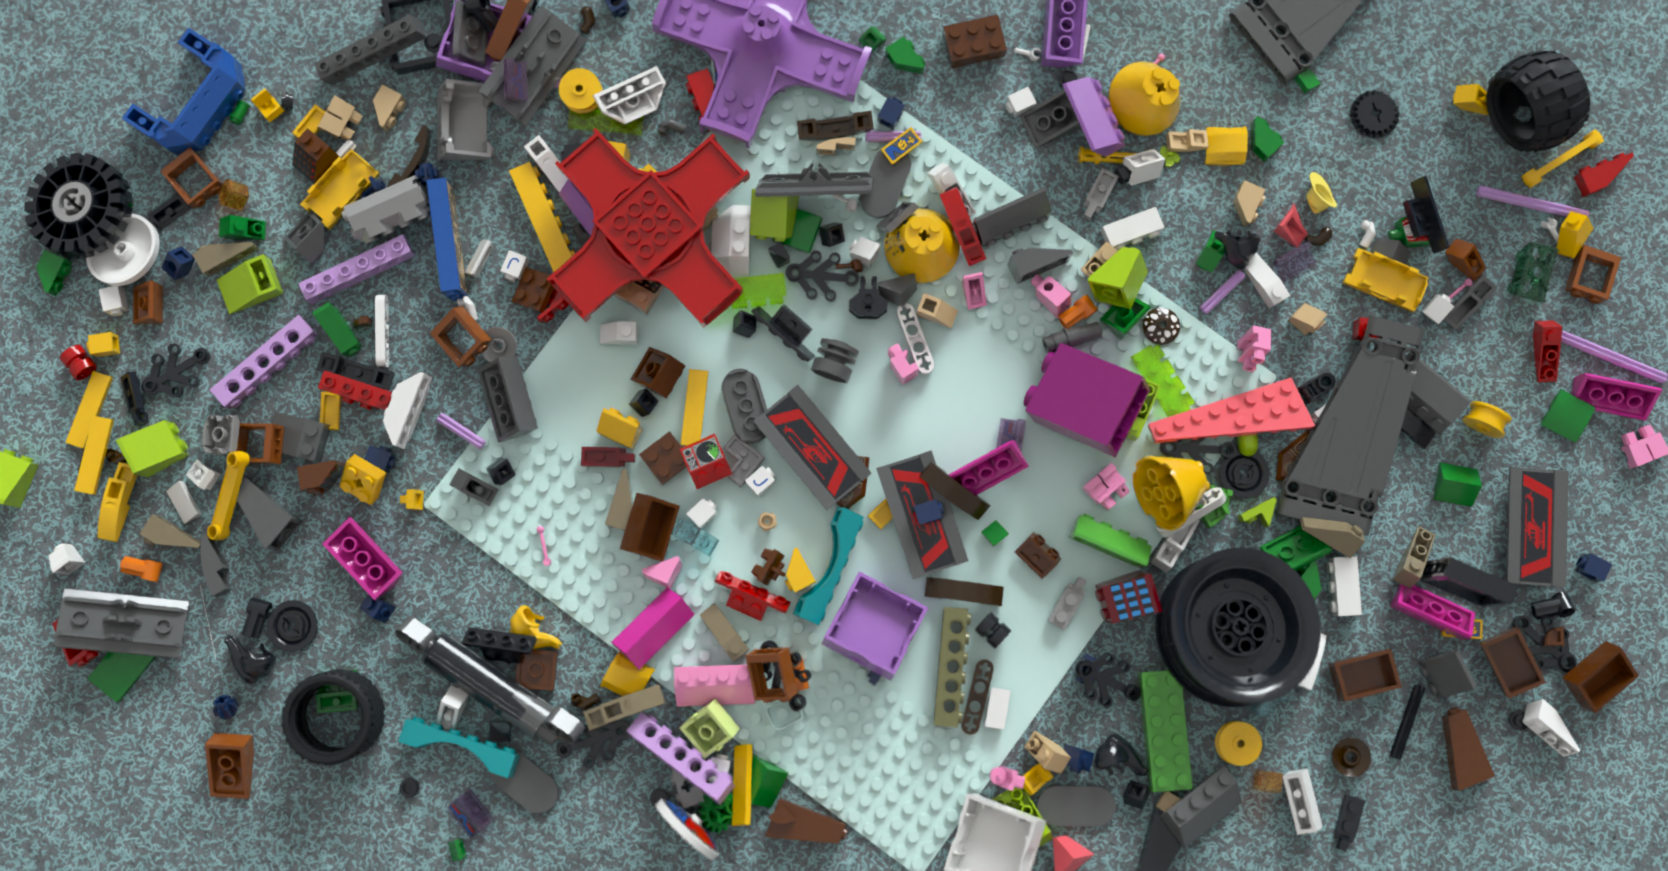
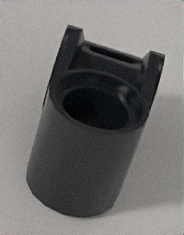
M1323 373L1313 380L1304 383L1297 390L1300 391L1307 405L1332 389L1336 380L1332 374ZM1322 378L1328 380V387H1324L1321 384Z

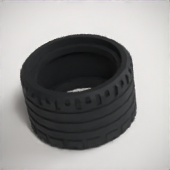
M335 669L307 677L292 689L293 691L288 694L284 702L281 727L283 728L282 732L286 737V742H288L289 747L294 750L296 755L316 765H336L357 757L374 744V741L379 738L382 732V726H384L385 706L383 699L380 697L381 693L366 676H361L360 673L352 670ZM324 685H336L346 689L356 698L361 708L362 723L360 731L355 740L347 747L333 748L322 744L313 736L308 727L306 718L307 706L314 693Z

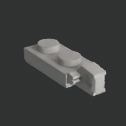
M1104 168L1101 169L1085 200L1084 207L1087 210L1083 218L1090 221L1094 212L1099 214L1119 177L1118 175Z
M1078 577L1074 585L1069 583L1047 621L1063 630L1066 629L1084 597L1085 591L1082 588L1086 582L1085 579Z

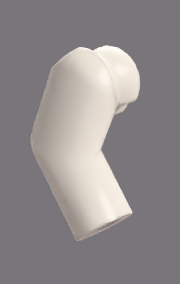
M1364 220L1360 228L1365 230V235L1360 245L1368 248L1375 237V226L1372 221Z
M464 295L463 299H457L459 307L465 306L467 312L474 320L478 319L475 305L468 296Z

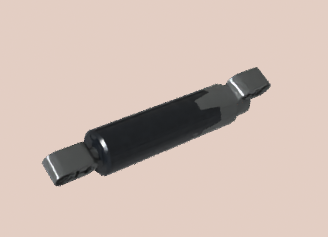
M410 616L395 630L397 638L415 651L423 654L428 650L424 657L425 665L532 739L538 737L551 747L558 738L567 744L573 745L585 730L584 724L561 707H553L447 633L437 638L431 629Z

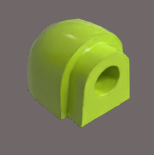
M1258 435L1237 436V447L1241 454L1252 456L1257 452Z

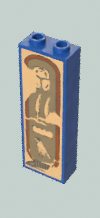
M446 178L426 180L440 289L448 299L457 301V299H463L464 295H468L454 188Z

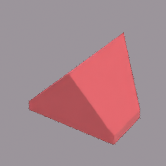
M1293 204L1273 232L1298 248L1308 235V232L1302 225L1296 206Z
M1068 836L1053 837L1055 871H1075L1094 855Z

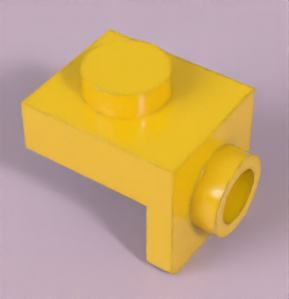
M263 89L251 99L252 103L269 122L284 112L283 108L266 89Z
M1038 763L1023 775L1025 777L1023 788L1031 796L1046 782L1050 781L1053 775L1050 773V770L1044 769Z

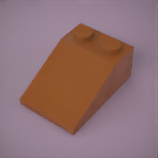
M214 733L205 743L210 797L249 799L254 759L253 735Z

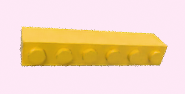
M527 162L509 170L552 270L555 272L575 252L574 250L570 251L568 247L570 240L567 234H562L560 229L563 227L559 216H554L553 211L556 209L552 200H547L545 194L548 191L545 184H540L538 177L541 175L537 167H533L530 162Z

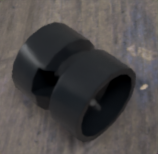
M992 612L975 628V631L981 637H987V642L994 649L1012 631L1004 623L1000 624L999 618Z

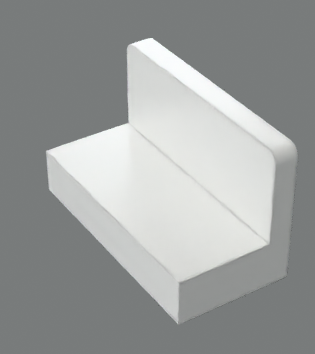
M1155 149L1124 157L1123 164L1132 171L1129 184L1132 186L1159 178L1165 158Z

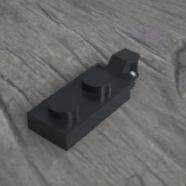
M136 371L127 372L121 377V383L128 412L132 414L134 426L146 425L149 423L148 413L145 412L144 397L140 392V380L136 375Z
M1347 794L1344 795L1334 831L1335 838H1338L1337 849L1347 852L1349 842L1353 843L1366 800Z

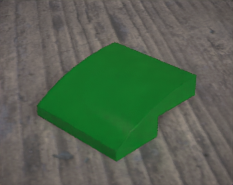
M797 209L792 237L786 238L785 241H774V238H772V241L774 243L781 242L783 245L792 247L794 250L810 253L823 218Z
M1560 389L1550 403L1551 407L1540 424L1576 443L1596 407Z
M324 685L318 689L316 694L317 714L358 710V701L346 689L336 685Z

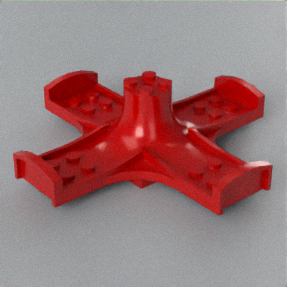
M596 128L593 129L594 134L561 163L559 161L555 162L559 171L570 180L591 205L594 215L592 234L584 246L552 273L547 280L585 323L591 318L590 315L622 287L630 282L649 280L660 283L670 290L698 323L705 328L730 307L744 291L706 246L703 235L706 216L713 207L738 185L750 179L749 171H743L720 146L714 134L709 136L680 163L666 171L653 172L650 170L646 172L638 170L628 163Z

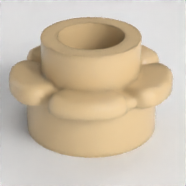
M762 513L758 519L759 527H762L764 531L774 529L777 525L776 516L773 513Z

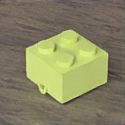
M713 699L697 711L680 727L681 731L702 754L704 759L715 750L717 752L721 750L724 744L732 739L740 729L716 699Z

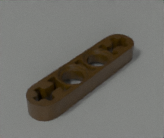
M980 660L975 667L961 723L962 730L969 735L975 734L980 727L994 671V666L989 660ZM984 662L990 668V671H986L984 677H988V681L976 679L977 674L980 676L982 674L979 666L984 665ZM979 681L985 684V690L982 693H977L974 689L975 684ZM972 701L980 703L981 707L978 712L970 710L969 706ZM967 713L979 715L978 719H973V724L976 727L975 729L972 728L971 731H967L968 727L965 726V723H969L971 718L967 717Z

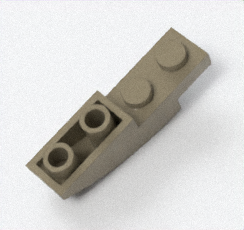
M656 685L606 702L583 713L589 731L660 706L666 702L660 685Z

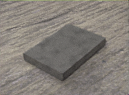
M461 0L456 1L452 55L479 67L486 66L487 53L485 51L488 33L475 14L471 15L466 11L465 2Z

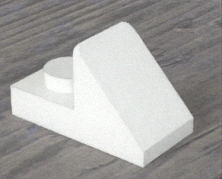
M196 459L186 474L191 481L203 490H211L221 475L198 459Z

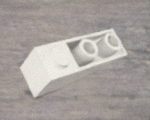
M538 135L524 147L546 177L560 192L568 178L559 171L555 164L559 160Z
M940 163L927 172L928 177L939 194L957 187L969 217L976 213L949 165Z
M1544 699L1527 704L1523 723L1563 757L1579 753L1580 749L1558 712Z

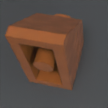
M1456 238L1445 251L1449 262L1473 281L1486 269L1475 244Z

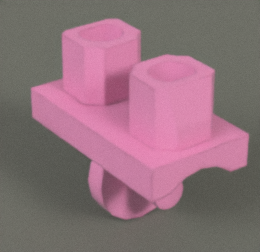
M1001 765L993 768L990 772L992 783L1013 791L1014 787L1022 789L1025 777L1017 775L1018 771Z

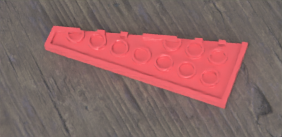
M1292 378L1148 424V429L1155 443L1176 442L1181 439L1198 440V438L1205 437L1217 438V436L1257 435V433L1264 432L1278 433V431L1287 430L1294 432L1299 429L1312 430L1315 427Z

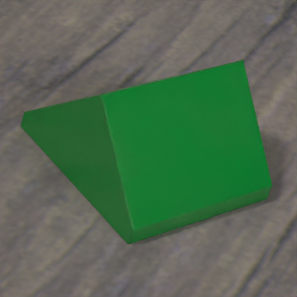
M1136 298L1131 309L1113 305L1100 318V321L1121 340L1151 309V306Z
M1439 462L1433 500L1472 507L1482 487L1478 469Z
M753 755L751 804L771 808L789 772Z

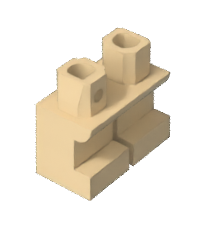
M334 95L317 129L337 139L341 137L345 140H350L354 131L345 125L350 121L358 126L362 115L354 110V106Z

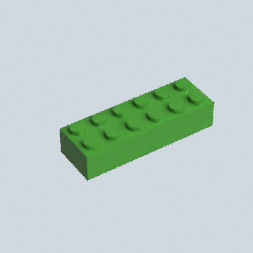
M1168 670L1138 672L1149 791L1162 792L1193 789L1182 686L1173 678Z

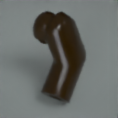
M584 6L580 9V14H582L585 22L579 30L587 35L595 24L596 19L592 8Z
M1323 227L1318 236L1307 235L1305 244L1323 246L1332 238L1333 232L1331 228Z
M112 448L107 449L105 457L108 461L117 465L119 462H127L123 453Z
M575 693L570 698L571 703L575 707L583 710L601 701L597 693L588 698Z

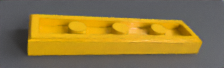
M689 369L681 445L683 446L701 440L709 371Z
M95 371L92 372L65 443L84 449L93 415L99 416L113 377Z
M93 415L74 491L96 495L114 423L113 419Z
M749 744L734 746L733 784L735 787L733 788L732 826L750 825L752 745Z

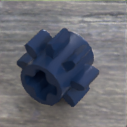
M431 163L420 164L419 170H415V175L418 178L417 182L421 181V185L427 186L426 180L439 178L437 167H433Z
M221 695L215 699L212 711L215 717L219 716L220 719H230L236 714L238 703L230 695Z

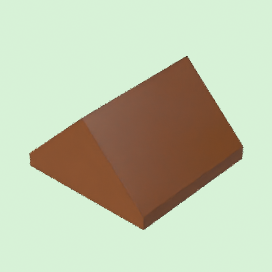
M147 281L133 287V325L163 324V286L154 281Z

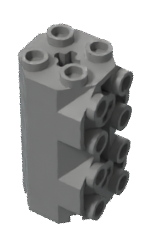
M414 175L344 206L345 211L341 213L344 220L350 222L353 228L350 229L355 240L359 239L361 242L365 241L367 244L378 239V234L380 233L385 236L396 231L395 227L398 225L403 228L414 223L412 219L416 217L418 220L430 216V207L428 208L426 205L429 204V199L421 183L415 182L418 179L417 176Z

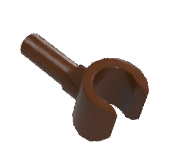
M858 259L847 264H836V269L852 268L857 273L863 271V266Z

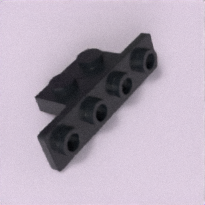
M1426 176L1420 177L1410 183L1415 199L1403 202V206L1413 237L1427 236L1432 252L1435 254L1448 249L1449 243Z
M785 304L780 307L773 318L760 306L751 311L758 322L764 323L773 335L783 340L782 342L785 346L797 352V356L801 360L809 362L815 357L802 344L813 329Z
M471 627L468 628L462 640L464 646L480 648L487 660L503 661L508 664H520L523 658L521 654H531L537 642L535 636Z

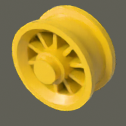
M583 68L568 71L562 77L559 84V95L565 105L571 111L579 114L592 112L598 107L593 95L603 91V88L595 74Z
M1472 401L1470 403L1471 410L1468 415L1463 417V422L1468 427L1486 436L1503 438L1505 435L1503 430L1506 424L1511 423L1512 417L1496 406L1481 401Z
M1231 721L1222 725L1216 733L1214 742L1216 752L1227 763L1238 766L1248 765L1254 762L1261 753V736L1257 729L1248 723Z

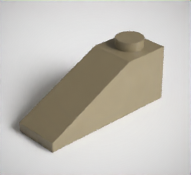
M252 242L210 244L199 247L192 255L202 273L210 277L257 251L259 248Z
M622 469L605 525L625 531L633 506L629 472Z
M152 514L139 533L145 537L144 541L152 546L155 544L188 548H200L201 546L199 540L159 515Z
M1302 517L1300 520L1302 530L1349 558L1365 542L1362 529L1356 525L1352 526L1347 522Z
M715 603L700 614V617L733 662L750 650Z

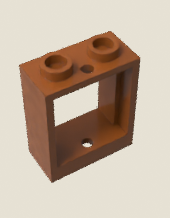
M190 147L160 171L193 209L203 206L210 196L218 194L224 186L197 152ZM197 161L212 179V182L191 198L175 178Z
M1587 245L1582 246L1575 256L1565 291L1570 292V295L1576 298H1588V301L1594 304H1600L1609 300L1621 257ZM1585 259L1609 267L1601 292L1578 284Z
M463 306L452 308L430 332L431 336L458 367L471 366L476 361L477 355L487 350V345L492 340ZM458 322L476 341L464 355L446 336Z
M240 423L236 451L247 453L249 431H265L263 458H249V464H281L284 426L264 423Z
M789 647L754 649L745 655L755 701L763 700L764 703L780 700V702H787L798 693ZM762 662H778L783 688H767Z

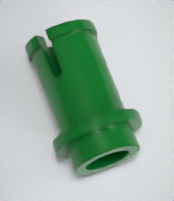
M239 100L234 112L229 115V120L240 126L244 122L243 118L251 106Z

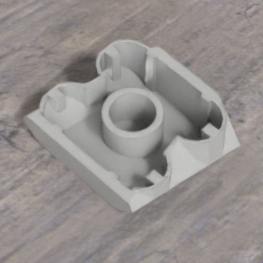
M210 415L207 417L206 423H204L202 438L205 453L221 455L237 450L240 425L237 415Z

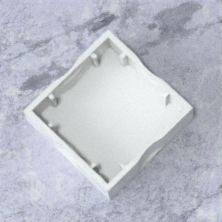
M967 793L959 818L958 831L951 844L944 870L1031 871L1046 820L981 795Z

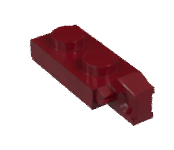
M582 447L581 452L582 467H625V462H635L636 460L634 453H626V449H621L620 447Z

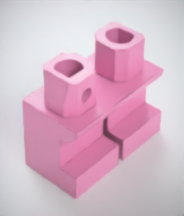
M1253 325L1237 341V349H1242V356L1237 361L1243 363V370L1254 372L1256 364H1261L1265 361V355L1271 350V329Z
M898 343L888 349L890 367L901 385L918 376L919 368L914 362L910 365L907 361V349L902 351Z
M1651 425L1638 429L1642 439L1637 440L1634 431L1621 435L1624 444L1621 449L1627 456L1629 469L1668 455V447L1661 433H1655Z
M1110 463L1082 487L1084 492L1097 505L1101 504L1106 510H1109L1116 504L1110 494L1115 491L1122 499L1130 492L1124 483L1126 480L1118 473L1113 463Z

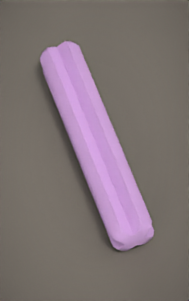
M904 131L866 132L865 140L866 142H891ZM915 131L921 139V132Z
M1240 270L1236 271L1200 306L1201 311L1208 314L1245 278V274Z
M440 413L437 417L438 423L478 449H482L485 446L486 441L444 413Z

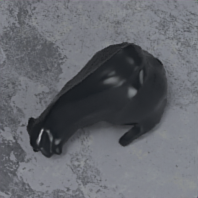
M1249 230L1247 237H1234L1230 231L1226 233L1217 231L1214 233L1215 238L1223 243L1227 261L1239 269H1244L1249 265L1250 259L1256 254L1261 241L1258 234H1251Z
M229 634L224 640L236 672L246 683L253 684L260 677H264L272 671L276 662V656L270 653L263 643L260 644L263 654L253 653L250 647L246 651L242 647L239 638L235 635L231 636Z
M1111 734L1108 736L1105 743L1099 746L1095 753V767L1107 770L1110 775H1113V770L1110 768L1113 766L1119 769L1122 774L1125 772V769L1119 763L1128 766L1135 775L1145 777L1148 773V769L1142 764L1136 750L1120 735Z

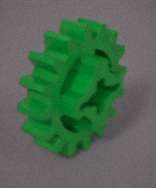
M729 793L720 805L709 796L703 795L705 801L699 802L702 809L697 810L702 815L700 816L703 821L702 826L711 832L721 833V830L727 831V825L732 826L733 794Z

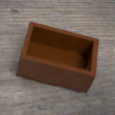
M999 15L943 26L942 35L950 68L1002 58L1006 55L1007 48Z
M636 493L619 549L663 562L680 506L650 495Z
M1513 627L1478 642L1508 699L1546 683L1519 628Z
M1605 641L1562 679L1581 707L1597 713L1637 679L1639 675L1623 649Z
M1382 649L1328 663L1338 701L1346 702L1402 688L1391 649Z

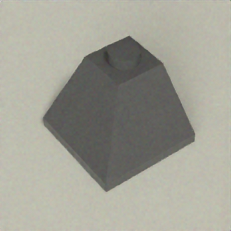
M308 212L284 239L308 262L312 263L318 260L324 251V224L312 212Z

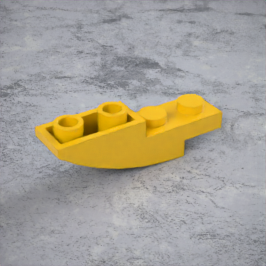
M119 462L114 477L108 479L99 514V539L117 542L130 509L127 503L138 475L133 474L126 463Z

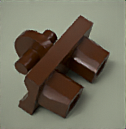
M765 548L761 558L767 562L764 567L756 564L751 573L757 577L758 581L768 586L771 579L776 581L779 575L785 577L786 573L782 572L785 565L782 563L785 555L775 549Z

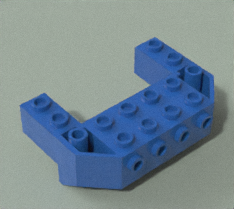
M189 27L178 43L186 51L200 59L211 71L173 123H170L161 116L158 119L154 118L132 103L122 117L129 125L175 155L182 154L189 147L194 151H200L210 143L215 131L221 128L226 116L232 113L237 101L243 98L246 90L242 65L219 45L210 42Z

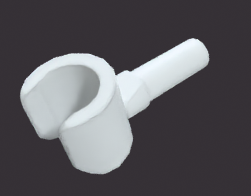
M1015 48L1014 52L1029 56L1032 61H1037L1039 57L1034 56L1033 52L1040 54L1042 51L1039 48H1034L1032 51Z
M833 195V197L847 204L846 210L856 212L858 205L855 199Z
M1547 218L1548 222L1542 221L1541 227L1549 229L1557 243L1559 237L1555 229L1557 221Z

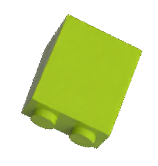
M756 188L752 189L750 235L756 236V239L761 240L773 237L774 241H785L786 238L792 237L800 196L756 197Z
M1122 247L1089 276L1087 281L1097 302L1131 309L1148 273L1141 250L1134 247Z
M167 420L116 440L133 474L147 478L188 456L186 451L188 446L183 439L179 438L177 425Z
M4 448L3 451H0V504L21 508L39 465L32 463L34 459L24 455L21 458L16 457V452Z

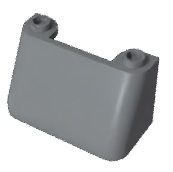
M446 79L439 87L437 93L438 160H489L493 156L494 147L490 141H487V106L493 101L478 92L484 83Z

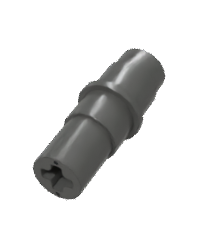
M1098 322L1070 329L1063 328L1060 332L1043 337V347L1047 354L1049 352H1056L1060 343L1073 348L1102 338V330Z

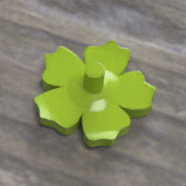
M1166 146L1161 147L1159 153L1165 158V167L1170 168L1174 163H1179L1181 159L1179 154L1168 152Z

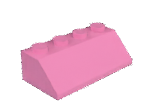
M747 664L674 667V688L677 707L705 706L713 699H716L720 705L755 704Z

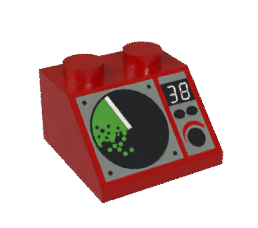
M715 434L680 448L696 489L732 475V471Z

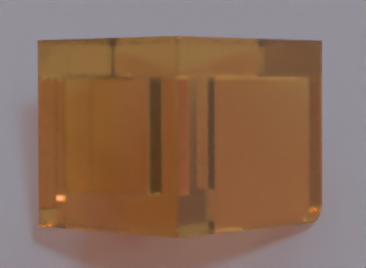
M225 179L219 191L220 205L242 211L249 198L248 186Z
M1255 769L1253 789L1281 793L1283 774Z

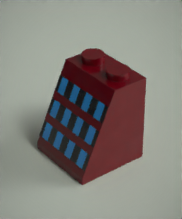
M1135 571L1095 585V596L1102 607L1100 610L1101 616L1108 623H1119L1162 612L1152 574Z

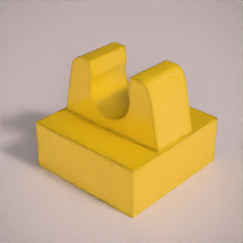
M407 489V494L400 496V504H406V509L423 510L424 491Z

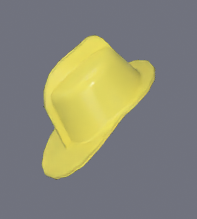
M1310 173L1309 177L1312 186L1306 194V199L1312 211L1317 214L1329 207H1337L1325 180L1318 173Z

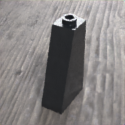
M1155 806L1151 813L1136 871H1167L1182 846L1159 815L1164 811Z

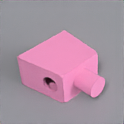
M1037 274L1030 281L1036 287L1037 299L1056 318L1071 306V293L1051 276L1044 280Z

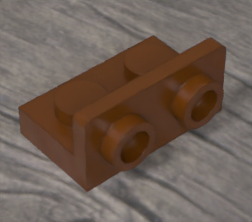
M1033 532L1014 553L1043 579L1060 562L1061 558L1058 551L1052 547L1050 548L1040 534Z

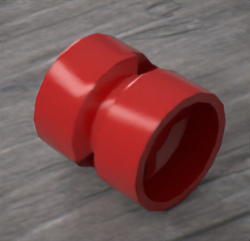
M80 344L67 348L59 357L60 361L66 368H69V373L77 381L87 378L97 369L95 362L91 357H87L88 353Z

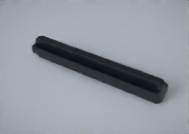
M1415 684L1413 686L1390 752L1392 758L1398 760L1402 758L1425 692V688L1421 685Z

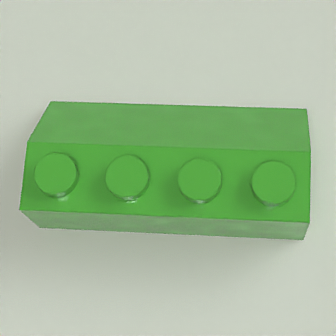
M1088 514L1077 516L1068 538L1135 567L1143 568L1147 566L1152 546L1147 544L1148 541L1146 539L1130 537V533L1122 529L1116 531L1112 529L1111 524L1103 521L1100 524L1093 521L1094 517Z

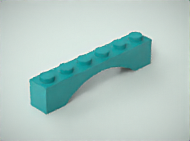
M837 507L830 523L833 548L829 565L818 583L799 597L793 615L817 625L823 621L826 615L825 609L833 598V590L840 582L841 571L848 563V554L855 546L856 535L863 527V516L846 508Z
M414 716L413 719L405 720L398 742L416 748L438 742L458 744L477 755L489 772L506 778H513L520 758V754L515 753L516 749L506 746L502 749L497 747L495 742L486 740L484 743L478 741L479 737L468 734L466 737L460 735L461 731L450 728L447 731L442 729L443 725L434 722L431 725L424 723L425 719Z

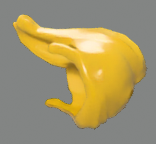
M520 606L511 617L509 633L535 636L537 642L533 649L544 647L560 649L562 645L560 640L553 635L539 632L538 627L540 625L536 624L535 619L543 620L545 617L535 615L528 606Z

